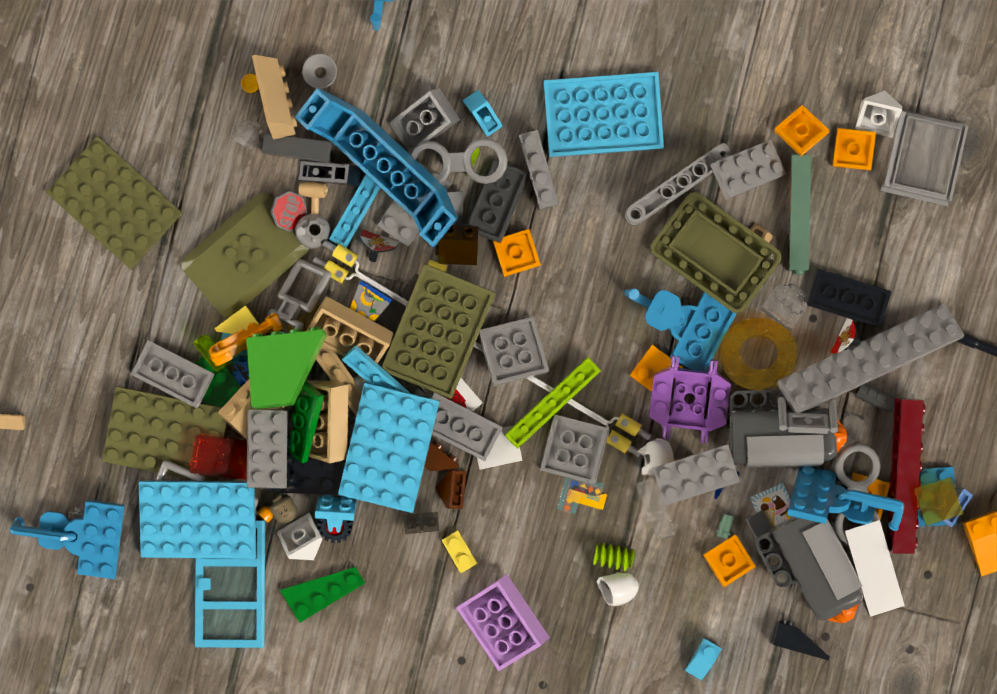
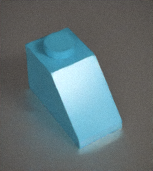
M479 90L463 100L487 137L503 127L490 104Z
M703 637L685 671L702 680L713 666L722 648Z

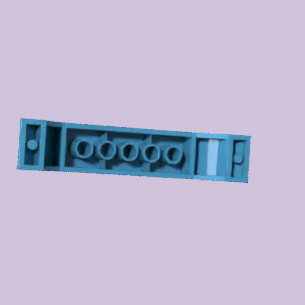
M317 88L294 117L307 130H311L332 141L413 217L420 231L419 235L432 247L436 246L458 217L446 188L364 111Z

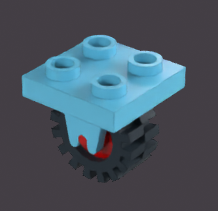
M332 495L318 496L315 518H319L318 531L321 532L322 537L325 536L327 542L331 539V543H334L335 540H337V543H340L341 539L345 541L347 536H350L357 499L345 496L341 498L333 497Z

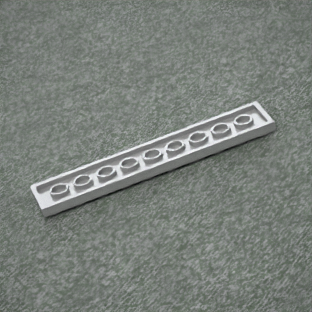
M944 303L864 340L858 346L849 347L847 350L836 353L780 379L777 384L793 412L803 413L962 339L964 333Z

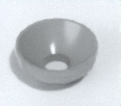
M312 55L303 65V78L313 88H327L336 79V64L327 55ZM319 67L326 70V75L323 78L315 76V70Z
M307 214L298 220L295 227V235L303 246L318 248L323 245L325 240H328L330 227L324 217L318 214ZM312 224H316L320 228V232L316 236L309 232V227Z

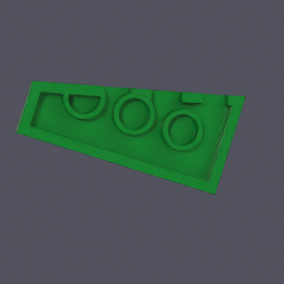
M306 381L295 402V412L292 413L294 430H291L290 453L300 463L308 461L324 398L323 394Z
M352 567L281 589L280 592L299 623L366 582L358 569Z

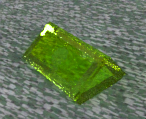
M203 334L193 342L194 346L216 372L230 365V362L227 361L216 366L211 361L208 350L215 343L208 335Z

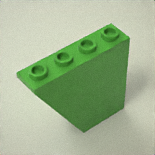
M320 327L309 328V331L302 332L301 329H294L286 334H283L282 331L271 332V335L268 336L257 333L252 334L250 338H246L252 408L264 409L295 404L327 335L324 330H321Z

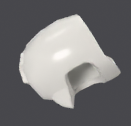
M656 438V440L648 442L638 450V453L643 455L645 459L642 475H654L653 467L674 461L671 445L664 439Z
M616 572L615 574L599 577L596 581L603 598L609 606H620L628 603L635 597L639 588L637 579L629 573Z

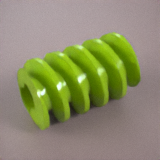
M602 542L599 547L598 544L596 545L593 565L600 561L601 567H603L608 562V568L615 564L616 570H618L622 565L623 571L626 572L628 567L632 568L635 549H631L628 553L627 547H624L620 552V546L617 545L613 550L612 544L605 548V543Z

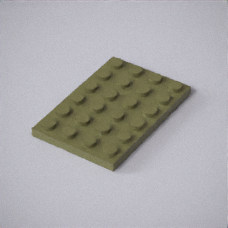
M98 136L46 192L131 270L183 214Z
M424 263L382 368L388 374L452 399L496 292Z
M116 386L102 462L158 473L162 462L168 460L204 475L205 481H216L227 422L218 413L222 407L200 403L199 407L195 408L175 397ZM169 469L166 475L191 479Z

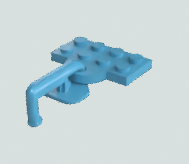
M635 288L624 291L626 297L648 308L645 320L650 326L660 331L669 329L671 335L678 340L669 358L672 359V355H675L676 361V355L680 356L679 363L691 370L707 371L710 366V360L714 358L737 314L728 310L705 292H703L695 307L692 305L681 306L679 297L666 290L657 292L653 300L639 294V291Z
M799 466L787 515L826 524L828 513H842L849 521L869 524L873 520L875 508L894 512L893 519L888 523V526L894 531L899 529L904 511L902 501L857 490H846L844 487L835 484L837 477L835 472L811 466Z
M86 499L84 517L75 518L69 521L63 513L47 511L40 518L39 528L24 526L23 518L17 517L9 531L14 535L36 537L40 546L46 549L59 550L65 546L70 553L79 556L77 574L116 579L125 504Z

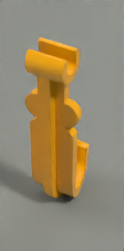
M276 313L270 314L266 317V321L259 325L251 322L248 324L247 330L242 329L214 344L208 350L211 361L216 366H219L231 360L233 356L247 349L246 338L252 337V334L262 333L266 335L271 331L282 330L284 327Z

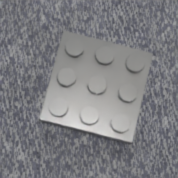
M534 317L480 330L479 339L493 387L549 372Z
M554 414L540 470L596 485L610 429Z

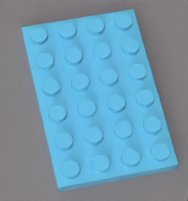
M658 72L544 80L549 157L664 149Z
M365 382L338 495L413 513L440 400Z
M139 481L141 557L256 558L255 488H247V481Z

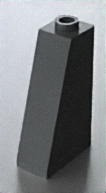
M265 133L264 138L260 139L259 149H262V153L266 155L311 162L332 163L334 145L332 142L289 136L273 140L271 134Z

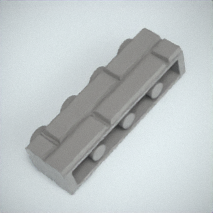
M538 130L519 135L539 210L557 206L558 200Z

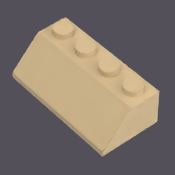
M252 55L265 117L273 140L295 135L294 127H297V121L294 118L295 115L291 116L290 110H294L291 98H287V93H290L288 83L283 81V77L286 76L284 66H280L276 58Z
M327 296L319 306L307 329L309 331V328L320 327L321 330H324L327 336L323 346L343 356L357 345L377 364L389 347L394 333Z
M248 380L218 413L230 426L247 439L248 410L281 411L285 406L264 409L252 408L250 380Z
M307 380V383L324 395L309 457L327 463L346 460L348 449V384L337 381Z

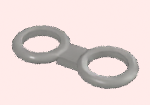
M490 138L474 140L468 145L465 152L449 153L443 145L434 141L421 142L410 152V155L415 160L424 149H434L441 155L443 169L440 175L435 178L440 183L447 179L450 172H466L471 179L478 183H492L503 176L508 161L506 151L501 144ZM480 146H489L498 154L499 166L492 175H480L472 167V154Z
M859 443L848 445L842 449L835 462L836 475L840 482L847 486V490H857L866 493L867 487L874 483L878 477L881 467L876 452L869 446ZM852 452H864L872 461L871 473L864 480H850L844 473V460ZM874 511L872 522L879 520L876 511ZM837 513L834 522L836 534L841 541L849 545L842 525L845 516L842 513Z

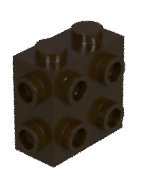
M452 225L435 246V256H439V264L477 266L479 226Z

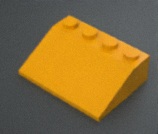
M997 510L962 522L981 576L997 571Z

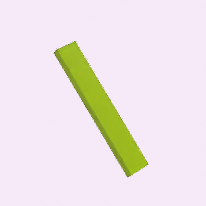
M588 356L504 434L505 437L518 449L598 375L601 369Z

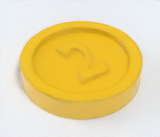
M247 74L241 80V86L247 93H254L259 89L257 77L254 74Z

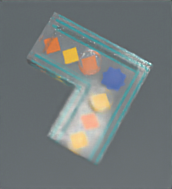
M566 477L557 509L575 515L580 497L599 502L605 484L596 481L595 485Z

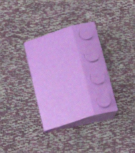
M507 574L456 607L498 671L540 647L550 638Z

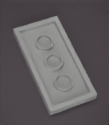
M772 140L710 164L725 200L786 175Z
M419 162L434 178L438 176L437 173ZM447 180L441 183L446 188V191L451 186V183ZM395 201L392 202L377 225L408 247L419 233L414 218Z
M149 340L131 375L195 408L199 407L215 375Z
M434 392L431 398L440 400L432 435L486 461L503 427Z
M248 410L247 488H287V411Z
M728 444L652 468L664 506L740 482Z

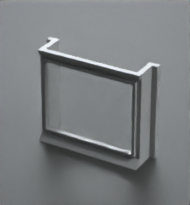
M902 110L897 124L885 181L882 183L880 191L948 206V203L952 201L969 126L959 122Z

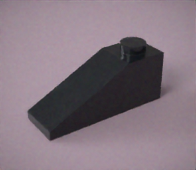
M301 161L299 180L359 186L361 169L350 164Z
M785 619L782 622L777 621L771 641L772 645L829 661L830 657L799 628L793 626L794 622Z

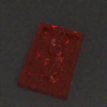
M196 434L189 472L247 480V441Z

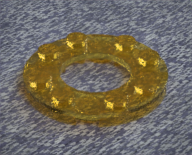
M749 318L738 322L727 331L720 348V359L725 373L736 384L751 390L777 387L778 380L793 373L798 355L796 342L791 333L781 324L766 318ZM755 337L769 339L777 348L778 357L776 362L766 369H754L747 366L740 357L741 346L746 340Z

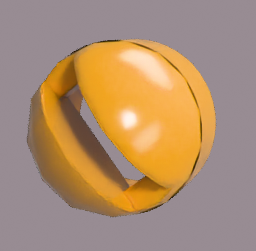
M264 506L257 512L268 523L273 518L269 506Z

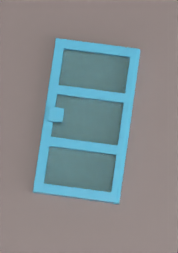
M255 520V559L196 558L195 647L264 648L265 520Z

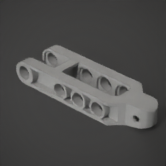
M725 143L718 145L633 203L626 210V222L630 225L642 223L713 174L710 164L733 155L730 148ZM694 168H701L703 174L697 175L694 171ZM684 178L687 181V186H681L678 179ZM669 189L671 197L664 196L662 190ZM633 210L638 211L640 218H632L630 212Z

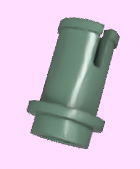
M722 514L719 529L716 532L718 537L728 539V536H731L729 532L734 517Z

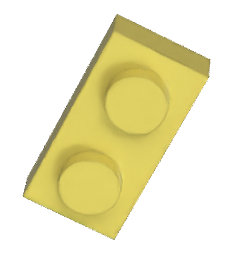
M458 530L442 539L444 546L460 573L477 564Z

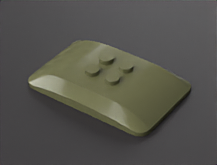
M697 192L690 193L684 199L651 244V252L655 257L733 313H742L748 307L782 260L781 253L777 248Z
M266 193L256 195L182 260V270L223 317L229 318L244 306H247L310 250V248L303 246L297 240L295 230L288 232L276 227L270 213L274 200Z

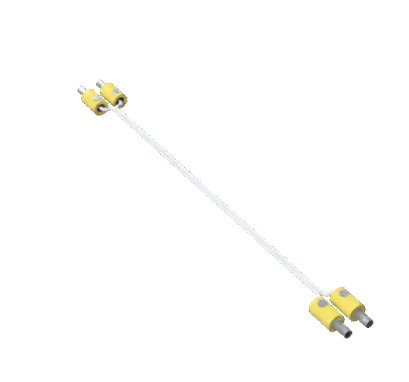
M327 240L324 241L322 246L331 250L333 257L351 268L354 263L356 264V273L347 277L349 271L330 260L326 263L320 258L315 257L313 263L331 272L332 279L342 284L345 279L350 280L353 276H356L407 306L408 301L358 271L359 263L356 261L359 256L358 254L341 244L335 246ZM475 342L474 347L483 352L481 344ZM534 376L527 378L548 392L554 389ZM573 399L567 402L602 423L606 428H609L608 424L617 420L615 426L635 437L638 434L646 440H649L651 434L641 429L642 424L623 413L619 418L614 417L608 421ZM613 429L611 430L606 443L623 453L629 451L639 457L640 453H638L637 448L631 445V440Z

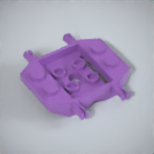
M672 355L671 366L654 374L649 417L662 425L663 439L665 437L670 439L672 427L696 429L701 431L700 443L706 444L708 443L710 431L726 425L731 382L717 372L718 360H710L708 371L679 368L680 356L676 355L675 362V355ZM673 378H675L671 415H669ZM708 382H711L707 419H705L704 412ZM688 393L695 396L694 401L691 403L684 400L685 395Z

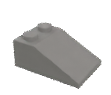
M439 88L430 90L389 122V124L410 154L417 144L424 141H432L461 119Z

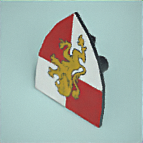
M362 230L360 235L361 242L370 250L369 261L371 262L377 261L379 252L394 250L399 241Z
M846 319L830 353L836 354L847 350L851 345L858 346L861 344V340L856 338L857 326L853 320Z

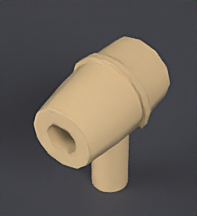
M317 181L301 182L299 185V195L312 198L311 214H319V198L326 197L328 192L327 185Z

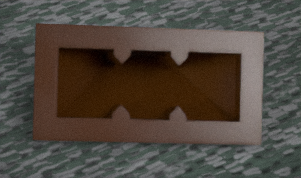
M449 470L435 487L446 508L463 509L466 471Z

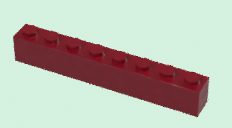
M895 398L889 498L902 501L904 511L897 531L887 526V546L889 552L893 554H915L918 544L916 538V530L919 526L917 511L920 508L918 492L921 489L919 474L922 470L920 457L923 452L921 440L924 433L923 415L925 414L924 400ZM888 511V523L893 519V511Z

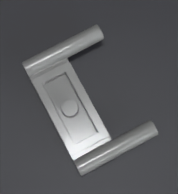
M779 397V429L782 431L788 429V432L828 434V431L836 433L838 431L836 400L830 399L828 401L829 415L786 413V399Z

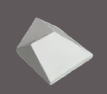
M886 91L866 97L861 100L855 129L876 132L878 135L892 138L903 107Z
M310 513L276 532L289 559L314 560L322 539H324Z

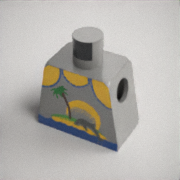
M361 281L350 309L375 322L393 300Z

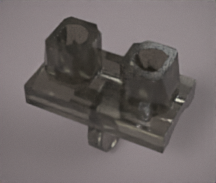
M438 512L403 515L405 534L440 531Z

